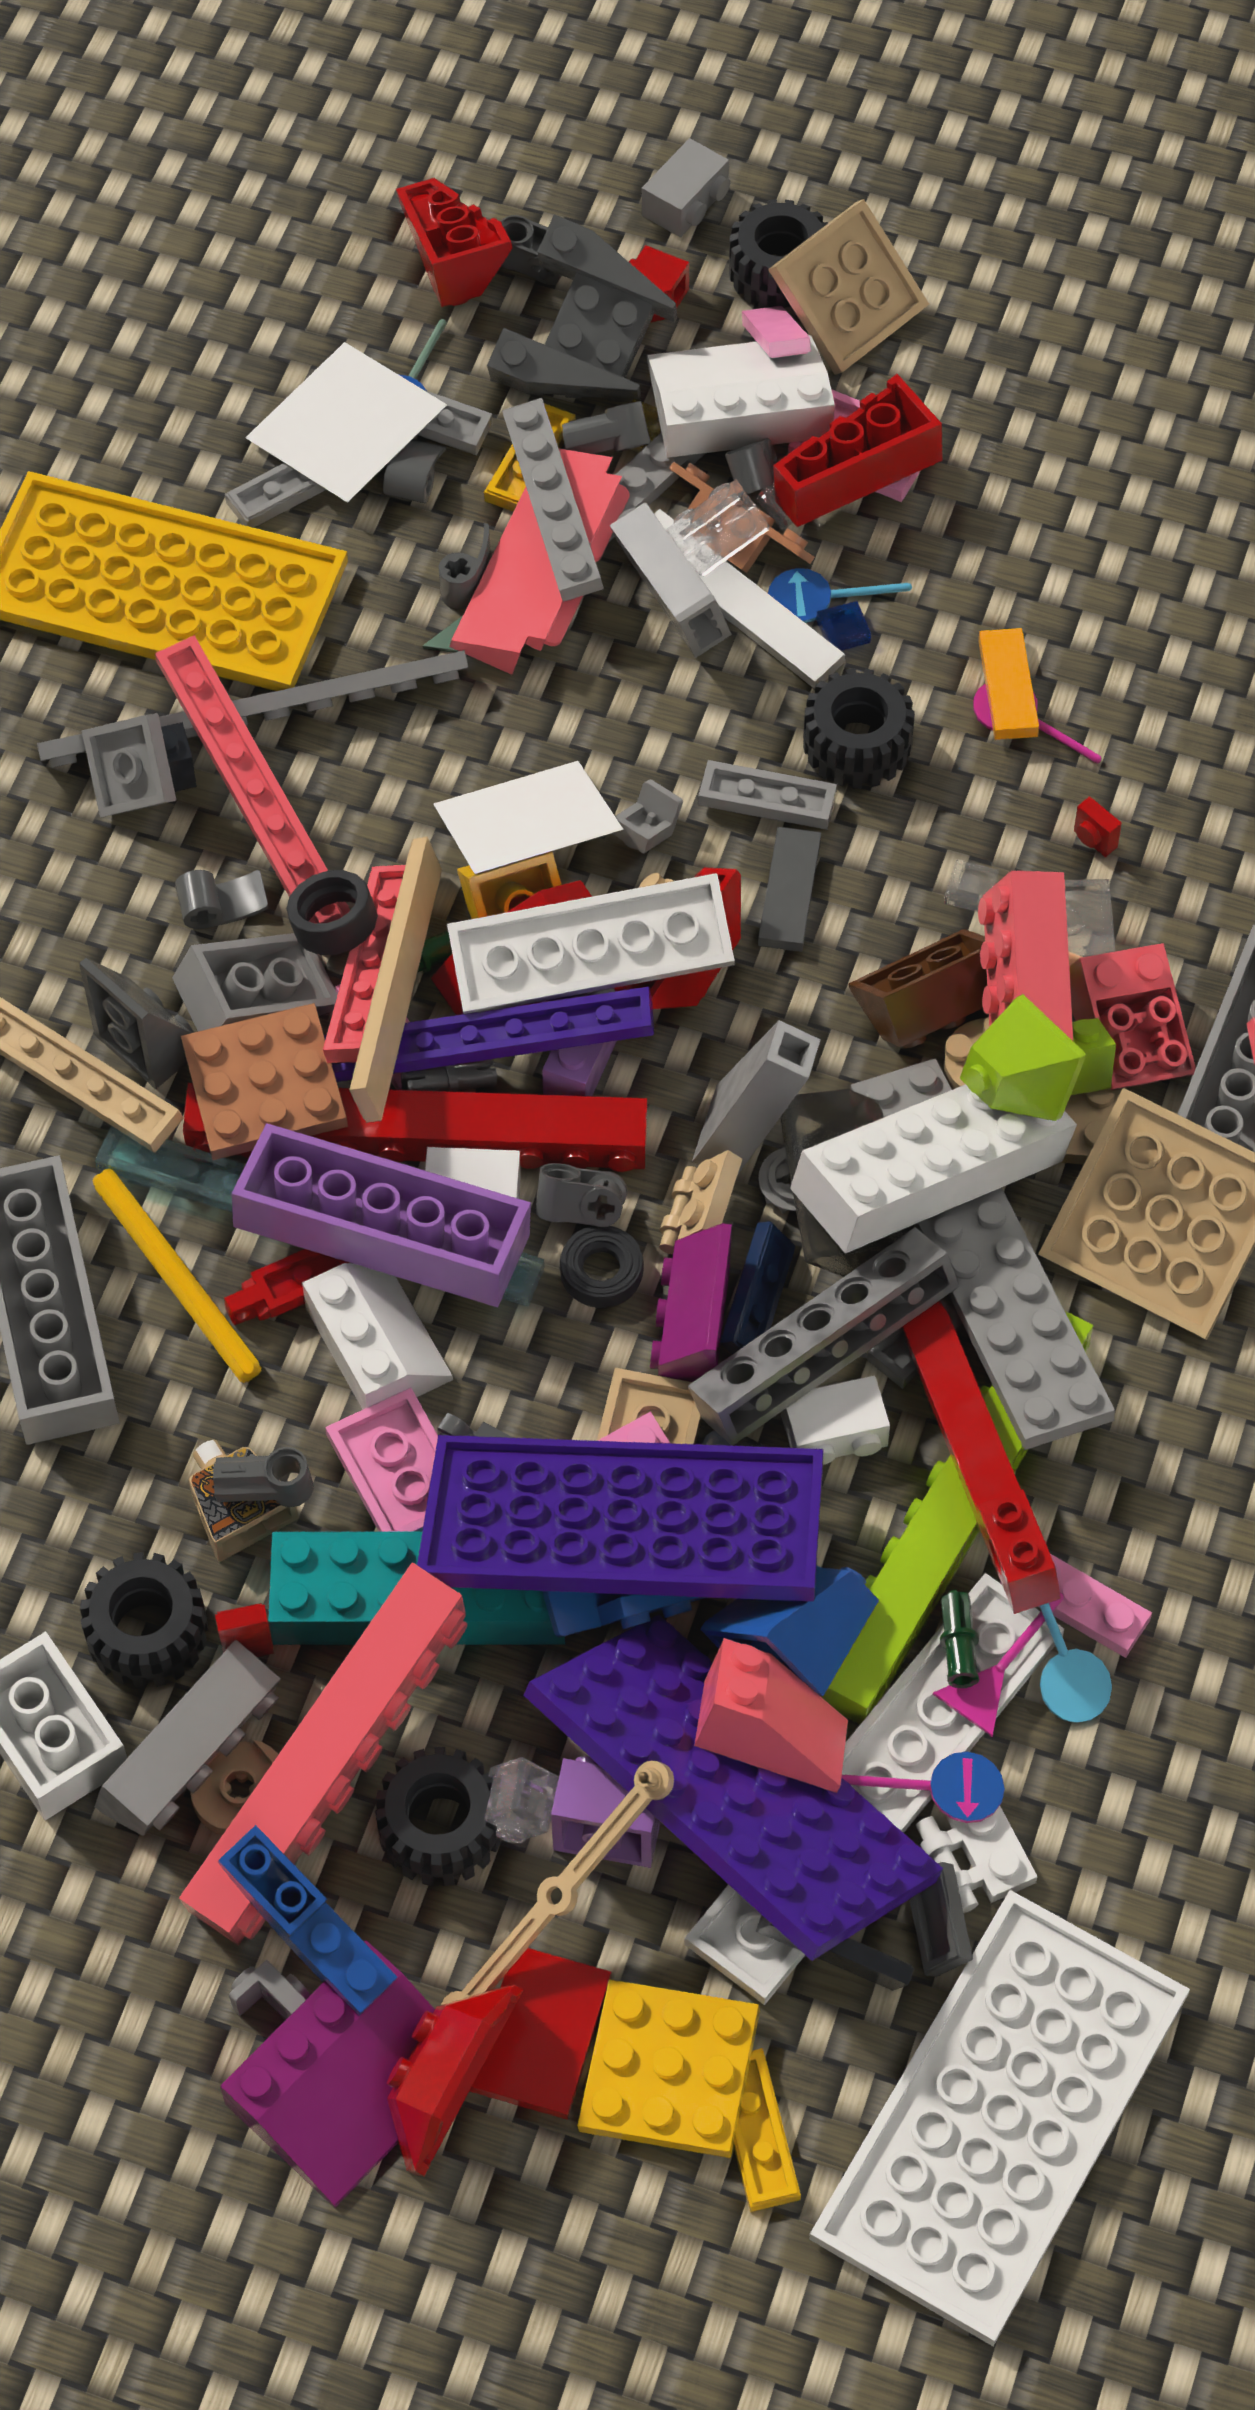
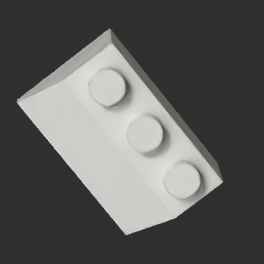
M344 1263L302 1283L306 1310L362 1410L409 1388H412L416 1397L453 1380L450 1370L395 1276L360 1265Z

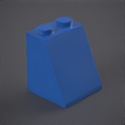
M817 1566L814 1601L736 1599L706 1620L700 1630L718 1649L725 1638L740 1644L751 1645L758 1650L772 1654L818 1695L824 1696L879 1600L865 1586V1578L855 1570L847 1567L830 1569Z

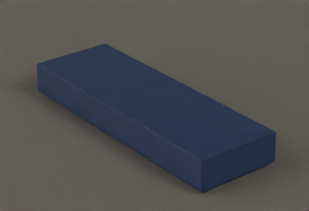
M771 1221L757 1223L720 1343L732 1355L771 1328L796 1248Z

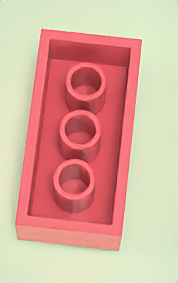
M1011 870L983 895L978 905V919L985 929V942L981 946L980 962L982 968L987 969V986L983 991L982 1004L984 1012L989 1014V1027L1016 997L1024 994L1073 1041L1064 872Z

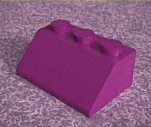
M722 1223L676 1240L673 1258L664 1257L661 1285L669 1286L667 1300L658 1299L656 1327H663L662 1341L653 1340L650 1369H658V1376L694 1382L718 1365L730 1275L732 1224Z

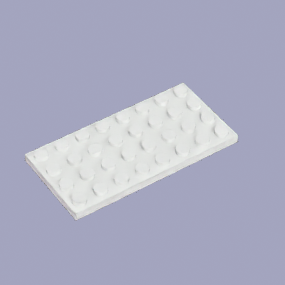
M1009 1890L973 1952V1960L969 1961L963 1969L813 2227L809 2240L991 2346H994L1190 1991L1189 1988Z

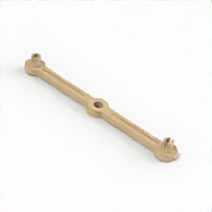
M647 1761L638 1767L634 1777L635 1786L562 1873L558 1877L546 1878L540 1884L537 1891L536 1904L462 1991L448 1994L441 2005L493 1990L555 1915H566L574 1909L577 1903V1889L649 1803L652 1800L663 1799L670 1794L674 1785V1776L669 1766L658 1761ZM555 1888H559L562 1892V1899L557 1904H554L551 1900V1893Z

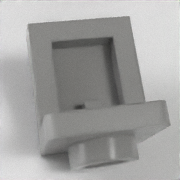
M650 779L643 783L637 802L615 816L624 830L611 834L623 840L628 847L644 854L672 836L683 800Z
M267 1959L256 1969L252 1966L244 1970L231 1986L232 1991L229 1994L232 2009L239 2016L244 2014L263 1997L284 2020L310 1996L304 1985L294 1975L289 1974L284 1978Z

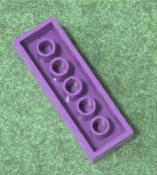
M266 1123L231 1193L233 1227L494 1307L499 1306L530 1236L531 1202Z

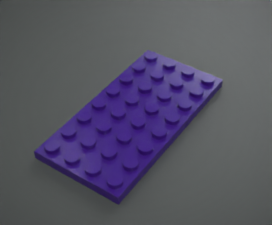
M438 1435L417 1566L449 1587L814 1601L823 1476V1449Z
M659 1614L651 1618V1622L635 1626L529 1681L523 1696L628 1792L635 1786V1773L644 1762L658 1761L669 1766L674 1776V1785L670 1794L663 1799L652 1800L646 1809L811 1961L936 1883L943 1870L921 1847L916 1845L843 1778H841V1786L838 1792L835 1793L694 1746L704 1681L713 1662Z

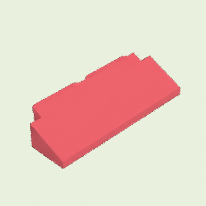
M559 449L595 562L601 559L613 534L610 525L617 521L618 517L622 514L630 493L625 486L620 484L622 476L607 474L613 457ZM526 487L449 646L457 651L465 650L466 655L511 675L516 668L524 644L541 651L544 644L558 646L562 642L583 597L580 596L565 602L562 601Z

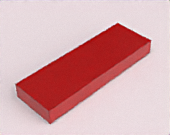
M260 1603L220 1611L215 1614L223 1653L237 1640L255 1657L274 1654L265 1605Z

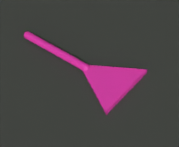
M1061 1592V1599L1049 1603L1052 1612L1064 1599V1595ZM1040 1611L997 1665L978 1673L979 1682L976 1685L968 1688H954L949 1685L933 1692V1695L993 1737L1005 1670L1045 1622L1042 1611Z

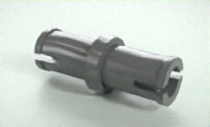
M489 1059L402 1072V1090L458 1092L484 1087H496V1067L490 1069L491 1066H494V1061Z

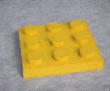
M609 1979L577 2124L579 2132L731 2158L750 2065V2056L753 2050L760 2014L759 2004Z

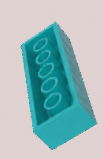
M422 1531L272 1532L268 1617L272 1644L355 1645L411 1563L413 1562L417 1565ZM451 1587L463 1597L466 1612L463 1621L468 1624L456 1645L565 1644V1636L558 1638L554 1634L543 1596L544 1591Z

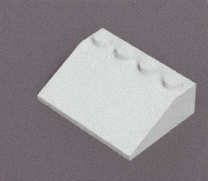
M808 335L810 337L811 352L777 358L769 357L757 342L647 355L666 457L734 450L752 443L761 442V440L769 438L773 445L806 441L812 436L819 438L829 431V423L834 421L835 404L827 370L812 336Z

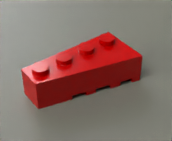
M896 374L887 381V388L877 395L874 393L867 395L860 401V408L845 418L840 415L829 423L830 430L821 437L812 436L773 465L775 502L795 526L799 527L943 460L942 423L905 381Z

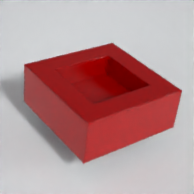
M1089 796L1077 806L1074 832H1076L1084 845L1089 848H1095L1104 857H1107L1118 848L1122 822Z

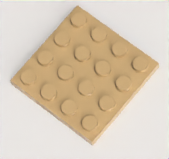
M1123 1088L1038 1255L1207 1340L1255 1247V1152Z

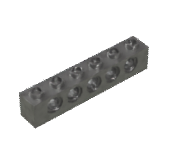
M916 1227L688 1385L701 1418L731 1446L742 1440L958 1288L959 1284L948 1253Z

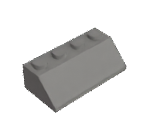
M235 1640L102 1785L94 1807L102 1814L142 1836L153 1825L160 1831L179 1810L180 1807L174 1801L187 1788L192 1793H195L211 1775L213 1770L207 1765L219 1752L227 1757L242 1741L246 1733L240 1728L253 1715L258 1720L262 1719L276 1703L279 1697L273 1692L281 1678Z

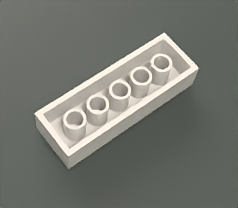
M965 1084L803 1150L790 1189L846 1254L1062 1162L1077 1124L1065 1111L1062 1118L1052 1121L991 1109Z

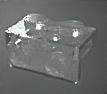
M735 479L730 484L725 483L716 487L710 493L708 499L695 509H687L675 518L673 525L668 527L666 531L687 557L699 576L703 577L768 531L770 526L738 480Z

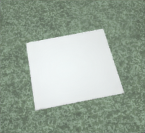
M344 342L245 438L342 500L349 502L447 404Z
M579 761L434 803L435 808L474 874L624 830Z

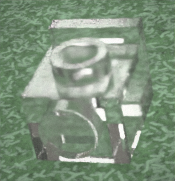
M523 1757L490 1767L489 1777L493 1779V1784L484 1820L497 1826V1837L511 1843H522L528 1838L547 1833L559 1776Z

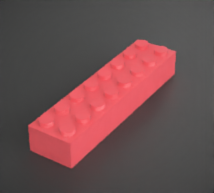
M413 1562L411 1563L179 1897L189 1913L238 1946L244 1937L250 1940L255 1937L263 1926L265 1919L219 1865L218 1860L255 1825L293 1864L296 1863L303 1852L309 1856L316 1849L326 1832L321 1825L329 1813L333 1810L338 1814L344 1808L354 1792V1788L350 1786V1783L360 1768L367 1772L373 1766L383 1749L378 1744L389 1727L395 1731L402 1724L411 1709V1705L407 1703L411 1694L417 1686L421 1689H425L440 1666L435 1660L445 1645L452 1649L465 1632L468 1624L463 1621L466 1612L463 1597L460 1593Z

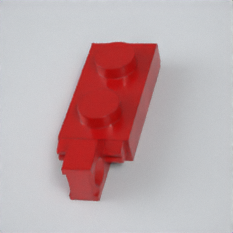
M301 1250L251 1272V1278L241 1284L243 1290L224 1297L225 1310L233 1326L254 1319L256 1316L259 1321L266 1320L269 1317H276L305 1304L303 1282L349 1262L311 1250Z

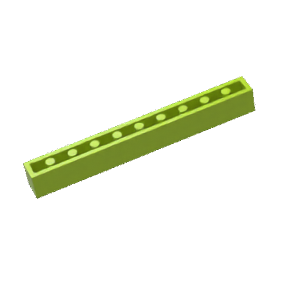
M1065 1311L1086 1352L1090 1345L1093 1324ZM993 1384L990 1388L983 1385L980 1389L1015 1473L1028 1449L1024 1450ZM951 1455L945 1463L938 1460L934 1465L926 1482V1486L930 1487L923 1501L915 1498L910 1505L903 1521L907 1528L900 1539L893 1536L888 1542L880 1562L884 1563V1566L877 1578L869 1575L866 1579L865 1586L879 1601L824 1696H821L839 1713L858 1724L864 1721L884 1696L980 1533L978 1523Z

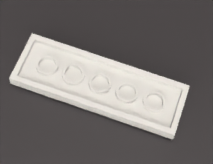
M717 873L447 924L464 1014L509 1008L735 965Z

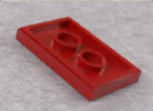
M527 1948L504 1975L501 1987L516 1985L523 1989V1992L469 2092L568 2120L604 2004L608 1982L612 1978V1972Z

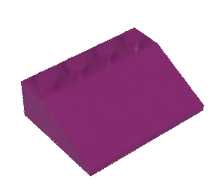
M367 1940L364 1941L366 1945L397 1976L393 1984L359 2016L324 1981L220 2085L225 2105L334 2208L399 2143L387 2101L393 2087L387 2085V2081L398 2060L401 2057L408 2059L418 2041L412 2038V2034L424 2012L428 2010L433 2013L435 2010L405 1975Z

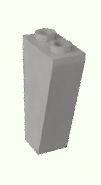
M778 1020L716 1085L692 1162L700 1165L704 1160L711 1159L729 1150L742 1158L739 1174L809 1079L821 1039Z

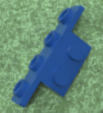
M559 1591L543 1592L553 1631L558 1638L616 1622H621L623 1629L632 1628L651 1622L650 1613L662 1610L664 1618L673 1617L692 1611L691 1602L709 1598Z

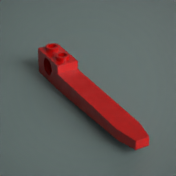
M938 1301L903 1326L906 1343L1014 1614L1061 1599L1056 1567L1024 1489L1021 1490L950 1316L940 1301Z

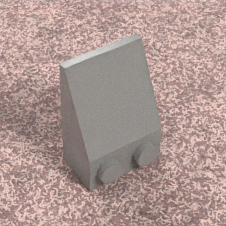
M294 933L191 945L172 977L198 1032L315 1003L319 1017L334 1010L338 995L318 954L306 951L298 943Z

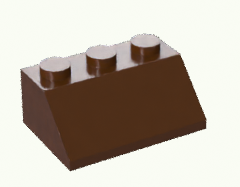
M962 929L848 983L850 991L883 1040L902 1048L920 1045L927 1040V1034L940 1028L945 1030L957 1027L966 1021L965 1016L977 1010L984 1011L982 997L983 991L987 986V969H983L981 966L980 951L983 942H985V936Z

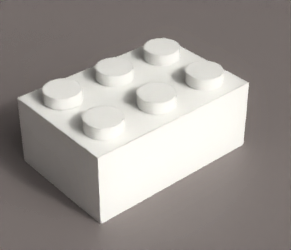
M46 1631L0 1659V1754L45 1821L103 1785L127 1759L124 1745Z

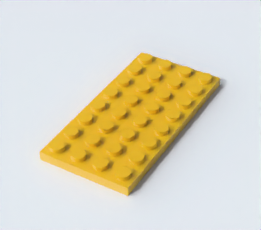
M28 471L0 529V620L156 660L155 653L195 635L217 676L279 691L295 687L346 568L348 556L347 551Z

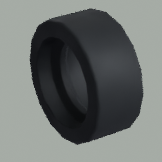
M328 870L312 875L300 883L292 892L286 907L289 922L298 943L306 951L318 955H337L354 949L372 933L378 917L367 883L357 874L345 870ZM336 902H351L355 904L349 913L338 920L329 923L309 922L312 916L326 905Z

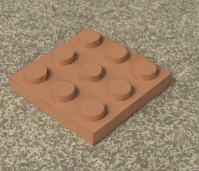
M315 1003L181 1036L212 1160L253 1151L266 1123L308 1136L348 1127L331 1063H327L323 1052L325 1039Z

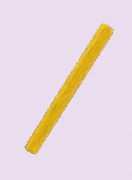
M108 1168L97 1174L92 1180L95 1190L238 1380L242 1383H247L258 1376L261 1372L258 1360L115 1171Z

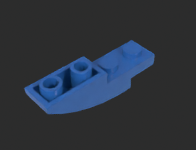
M256 1825L218 1860L219 1865L285 1943L321 1981L325 1980L359 2016L396 1981L397 1976L340 1918L326 1903L327 1898Z

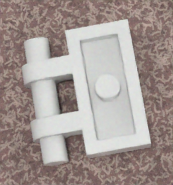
M1000 1806L992 1816L981 1822L964 1823L953 1820L946 1815L952 1827L949 1831H940L933 1816L924 1818L916 1824L923 1839L920 1845L926 1854L937 1863L946 1862L954 1865L963 1913H967L979 1905L972 1890L978 1887H983L990 1902L993 1903L1006 1897L1009 1890L1018 1892L1036 1884L1037 1874ZM962 1847L972 1868L961 1870L952 1851Z

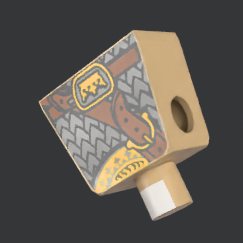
M210 1440L201 1444L194 1451L193 1457L201 1470L192 1474L188 1480L195 1506L215 1557L220 1563L267 1537L272 1532H276L294 1522L299 1517L297 1506L285 1507L275 1500L217 1502L214 1495L213 1468L216 1458L257 1455L249 1447H242L226 1455L217 1440Z

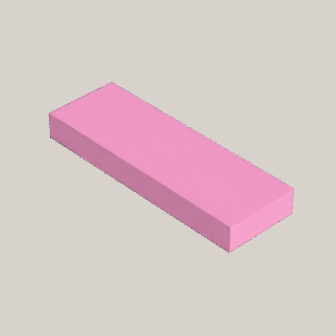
M782 306L742 311V325L769 357L777 358L811 352L810 337Z

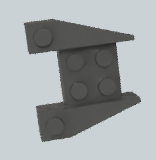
M554 214L537 251L540 267L572 279V284L545 345L503 328L487 364L490 379L528 395L543 396V394L565 395L566 398L581 399V397L605 398L616 402H639L642 398L640 384L626 379V376L653 315L656 314L675 322L677 319L676 303L593 230Z

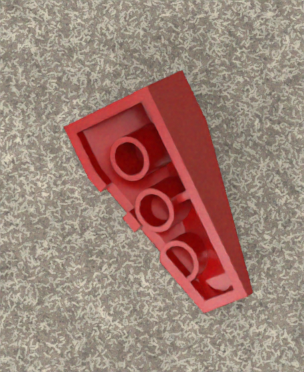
M435 178L397 188V197L441 307L462 305L469 301V299L481 296L513 249L511 240L502 223L496 218L488 220L483 217L481 209L473 204L468 207L462 203L458 193Z

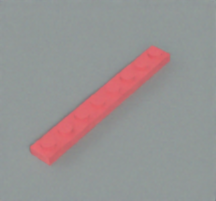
M195 635L155 653L156 662L290 897L300 883L312 875L328 871L198 640ZM346 902L326 905L317 911L309 922L329 923L338 920L349 913L350 908Z

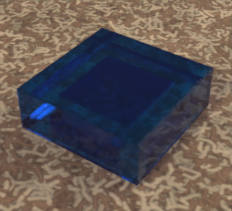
M858 601L817 611L816 621L823 637L840 651L871 643V632Z

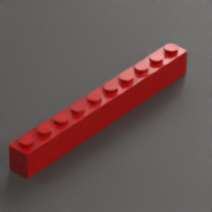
M188 1083L183 1123L187 1154H197L201 1157L212 1158L193 1083ZM338 1088L348 1127L311 1136L398 1163L403 1161L426 1162L427 1147L520 1151V1166L527 1169L558 1163L581 1169L597 1167L627 1172L633 1169H645L647 1098L389 1090L382 1121L366 1123L352 1097L350 1088ZM252 1151L237 1155H242L243 1157L249 1159Z

